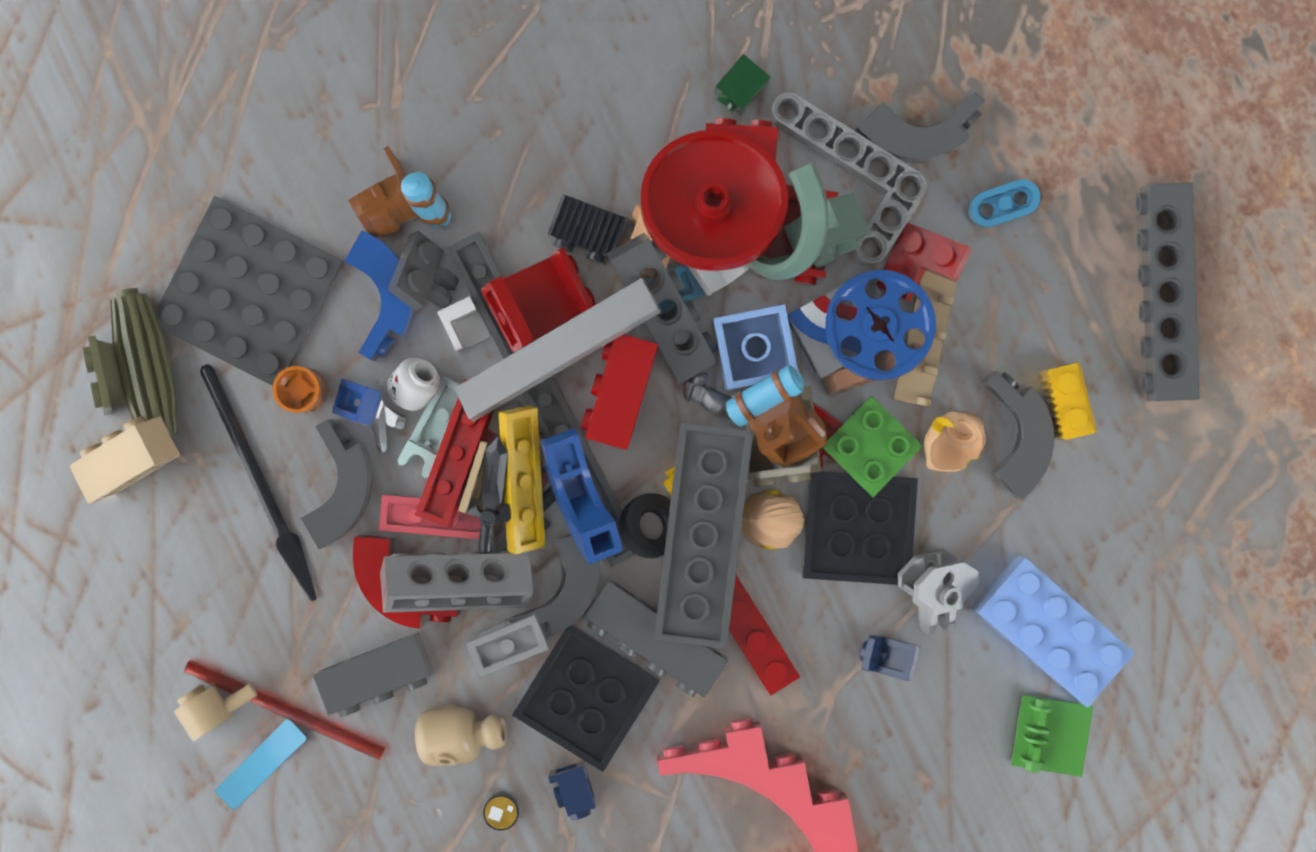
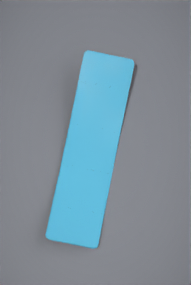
M286 719L215 789V793L232 810L237 809L307 737L290 719Z

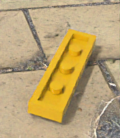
M531 405L499 412L500 439L508 452L504 482V504L507 503L510 507V520L506 522L507 551L515 555L546 547L538 408Z

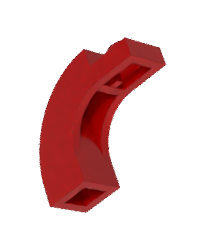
M357 535L354 537L353 568L357 583L367 601L384 617L400 625L420 629L424 626L425 615H430L429 621L451 622V617H457L461 614V610L383 613L380 571L384 557L394 554L395 537Z

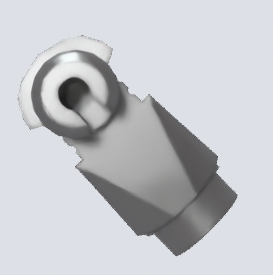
M701 372L683 383V395L687 403L690 400L694 401L715 418L718 416L731 419L727 413L726 401L732 397L706 386L709 379L707 373Z

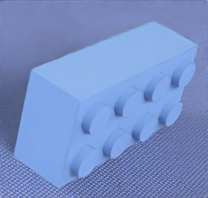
M1019 555L1013 559L971 608L1069 695L1087 708L1135 654L1027 558Z

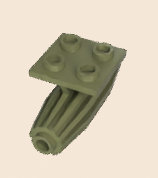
M138 288L117 291V298L110 300L112 344L96 340V335L88 336L89 346L82 347L87 373L95 372L97 382L90 383L95 408L103 407L104 416L110 415L113 409L125 401L132 420L144 416L147 421L161 416L170 436L178 434L176 390L162 330L146 293L140 294Z

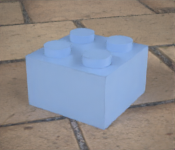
M785 304L713 318L711 320L725 390L754 385L771 375L773 371L782 369L787 365H792L798 371Z

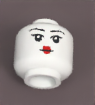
M417 357L407 358L401 362L387 382V391L390 398L396 405L410 411L420 410L425 407L440 388V376L435 367L430 362Z

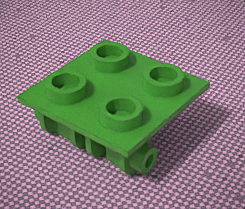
M870 396L851 414L852 416L827 440L826 445L822 448L862 488L874 497L922 448V445L873 396Z
M1022 695L1011 766L1023 767L1026 771L1039 773L1042 770L1082 777L1093 706L1087 708L1078 703Z

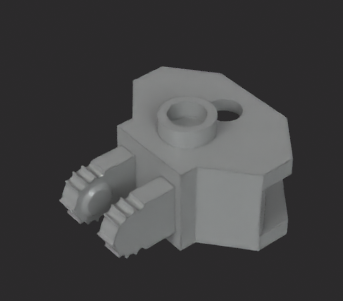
M945 550L914 556L898 573V587L913 596V603L919 607V626L924 635L934 634L937 631V617L939 625L943 630L954 629L956 610L963 609V602L979 585V572ZM930 562H934V566H930V567L926 570L927 565H928Z

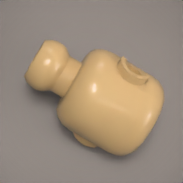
M445 704L442 708L424 711L417 719L415 727L417 753L422 762L428 766L472 763L478 758L482 746L494 750L500 749L506 744L507 739L506 724L502 717L491 715L479 721L472 709L460 707L456 704Z

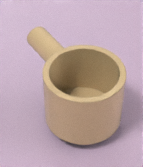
M249 683L224 700L215 685L206 690L203 684L178 699L177 701L181 706L173 712L192 741H195L232 717V712L256 697L257 692Z

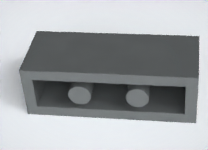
M419 632L319 670L313 674V678L328 716L339 712L340 717H344L361 709L359 704L372 699L374 704H378L394 697L393 690L406 686L407 691H411L428 683L426 678L434 671Z

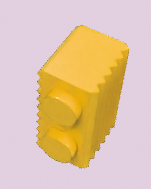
M1080 362L1040 371L1038 376L1042 378L1040 380V383L1043 384L1041 389L1045 391L1043 396L1047 398L1045 404L1049 405L1048 410L1055 432L1054 438L1056 440H1069L1097 433Z

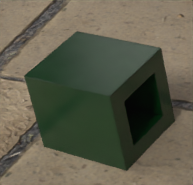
M743 54L715 86L714 93L718 96L716 102L728 113L732 114L736 111L741 116L769 84L771 77Z

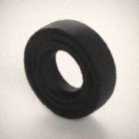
M656 493L640 495L632 499L624 507L620 515L619 531L621 538L627 548L640 557L653 559L664 556L671 500L666 496ZM647 512L656 514L662 521L663 531L658 539H649L641 531L640 520Z

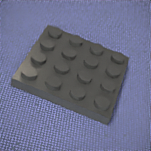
M214 195L155 311V316L162 330L273 386L274 379L279 372L287 367H291L344 261Z

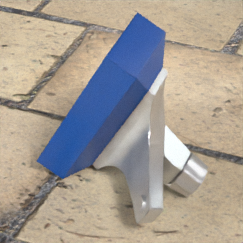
M341 378L331 413L367 426L371 425L378 452L383 453L387 451L386 425L394 430L403 429L406 424L405 415L398 412L394 413L384 406L379 390Z

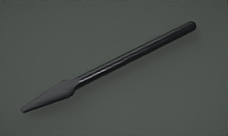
M205 364L200 368V374L277 537L275 548L309 600L315 601L317 597L300 539L295 533L289 531L214 368L209 364Z

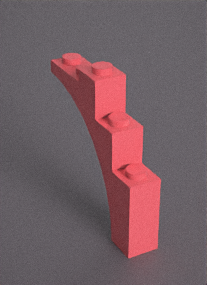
M741 718L731 721V727L724 728L727 742L720 743L718 738L707 739L698 742L699 747L685 750L684 745H675L664 748V754L657 755L660 775L694 773L718 776L744 784L769 798L793 819L808 838L815 852H858L849 799L846 793H839L838 789H827L818 792V797L811 798L805 762L802 757L796 758L794 753L775 756V762L768 763L759 721L753 722L752 718Z

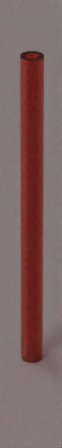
M189 660L184 669V673L210 685H215V687L230 694H234L246 686L242 682L193 660ZM255 689L257 696L248 701L377 760L381 759L386 748Z

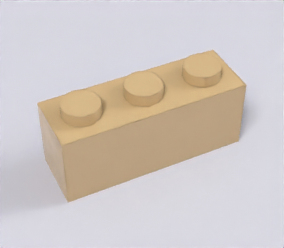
M140 416L123 425L124 432L118 430L101 438L103 445L98 443L80 452L82 458L69 465L88 504L117 494L180 456L161 416L147 421L144 416Z

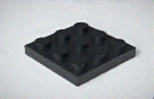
M823 471L810 473L811 480L808 483L802 578L898 585V573L913 558L918 478L894 476L872 497L848 473Z
M572 624L562 633L512 716L604 772L656 689L660 679Z

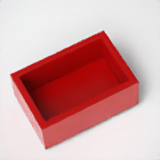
M623 334L604 345L601 359L606 361L607 364L603 375L596 373L591 394L597 396L593 410L586 408L580 428L587 431L586 439L623 450L629 449L658 344Z

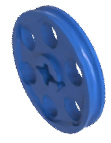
M889 270L867 271L849 279L833 296L826 314V337L835 358L851 373L870 380L895 379L916 368L928 354L935 336V312L926 292L911 278ZM880 280L885 284L886 293L882 298L872 299L867 296L865 286L869 281ZM911 293L919 298L920 307L917 311L906 313L901 310L899 299L905 294ZM847 301L856 306L857 315L854 319L842 321L838 318L836 308L840 303ZM867 309H870L871 313L875 317L877 316L878 319L883 320L887 318L890 321L886 328L894 342L890 341L886 333L883 334L880 330L874 333L871 330L874 322L872 315ZM911 329L921 331L925 337L923 346L919 349L907 347L903 339L907 331ZM848 337L858 339L862 345L861 352L855 357L845 356L840 349L842 341ZM888 351L894 355L896 363L891 370L881 371L875 366L874 358L879 352Z

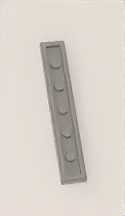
M641 278L454 389L469 420L474 422L656 316L661 311L646 282Z

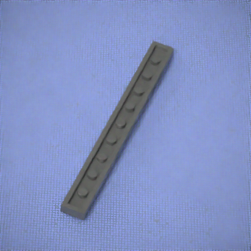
M477 232L447 247V250L500 353L505 359L512 355L513 352L480 291L488 282L502 275L480 232ZM551 376L525 391L522 395L527 405L538 408V425L545 439L573 428L579 434L592 481L603 505L615 520L623 551L606 558L610 566L613 567L636 555L627 548L620 535L619 519L623 510L554 376Z

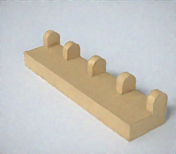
M925 270L919 285L928 295L935 312L936 330L934 340L925 357L926 361L919 364L909 373L897 378L892 400L930 407L935 377L939 369L938 364L941 350L946 337L950 310L954 302L956 282ZM916 295L912 313L920 307V300ZM916 329L907 331L905 345L920 343L922 347L925 342L923 333Z

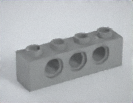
M507 550L498 554H482L479 551H469L462 555H446L443 552H433L425 556H410L407 553H396L384 557L380 571L383 613L527 608L534 592L529 553L515 555ZM485 575H493L497 577L499 581H491L487 579ZM458 576L464 582H454L449 577ZM422 577L428 583H417L413 580V578Z

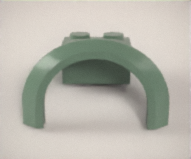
M814 163L807 164L789 173L802 212L801 217L784 227L793 249V254L773 259L761 255L756 260L746 264L754 272L765 278L785 280L802 274L813 263L816 268L826 266L836 261L835 254L842 255L858 248L857 241L870 234L854 193L826 199L825 191Z

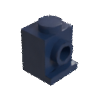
M584 760L549 772L548 779L550 784L558 783L557 787H553L558 807H565L567 816H570L572 821L589 816L591 814L590 810L596 808V798Z

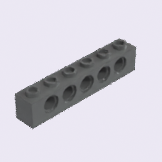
M1193 183L1148 184L1140 188V194L1136 195L1135 200L1136 213L1141 215V229L1137 231L1136 237L1137 249L1142 251V265L1138 268V284L1140 287H1143L1144 301H1141L1139 304V319L1141 323H1144L1145 337H1142L1140 340V354L1142 358H1146V373L1142 374L1141 388L1143 394H1147V401L1199 400ZM1160 212L1166 214L1170 219V227L1167 231L1162 230L1157 224V216ZM1161 248L1168 250L1171 254L1172 260L1168 267L1162 265L1158 260V252ZM1162 284H1167L1172 289L1173 297L1169 303L1160 298L1159 289ZM1165 319L1169 320L1174 327V333L1169 339L1164 337L1160 331L1161 323ZM1166 355L1171 356L1175 362V369L1170 375L1165 373L1161 366L1162 359Z

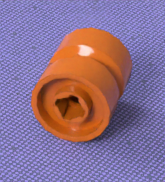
M301 366L287 367L279 372L274 379L272 388L277 404L284 410L293 413L316 411L322 407L328 395L327 381L323 375L315 369Z

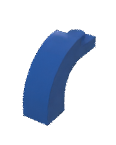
M361 230L344 262L367 274L374 281L380 293L381 309L378 319L358 352L366 358L376 361L379 356L384 358L394 342V339L390 337L393 331L403 337H407L415 311L388 291L400 259L399 256L386 244Z
M573 428L540 441L547 463L545 469L556 501L576 545L588 564L590 565L622 552L623 549L615 520L606 510L596 491L577 431Z

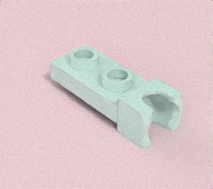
M443 375L437 394L428 403L397 460L399 465H407L415 455H420L425 463L421 475L428 479L458 398L454 389L460 385L458 382Z

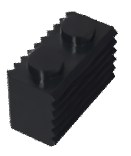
M562 194L547 235L549 238L554 239L553 246L559 249L564 247L567 252L571 253L574 247L588 252L587 259L606 265L609 260L607 253L621 246L630 225V219Z

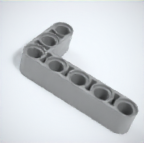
M792 92L779 95L775 99L770 111V118L776 127L884 195L866 223L870 234L857 241L859 247L853 250V256L859 264L873 266L879 263L887 255L927 190L925 177L913 167L799 95ZM784 103H789L795 107L797 116L791 120L783 119L778 113V107ZM814 122L823 124L827 130V136L822 139L813 138L808 131V126ZM844 141L853 143L857 149L856 157H843L839 151V144ZM874 160L883 162L887 167L886 176L878 178L871 174L869 170L870 162ZM909 179L916 184V196L908 197L901 192L900 183L902 180ZM887 209L894 211L898 216L897 226H885L881 221V212ZM864 240H873L878 244L879 254L877 257L869 258L863 254L861 245Z

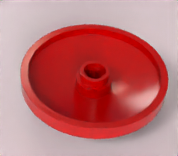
M703 130L689 133L666 145L649 164L643 177L640 193L642 219L654 243L673 260L688 267L705 271H724L739 268L763 255L779 236L784 225L788 206V191L784 175L770 153L761 145L743 135L723 130Z

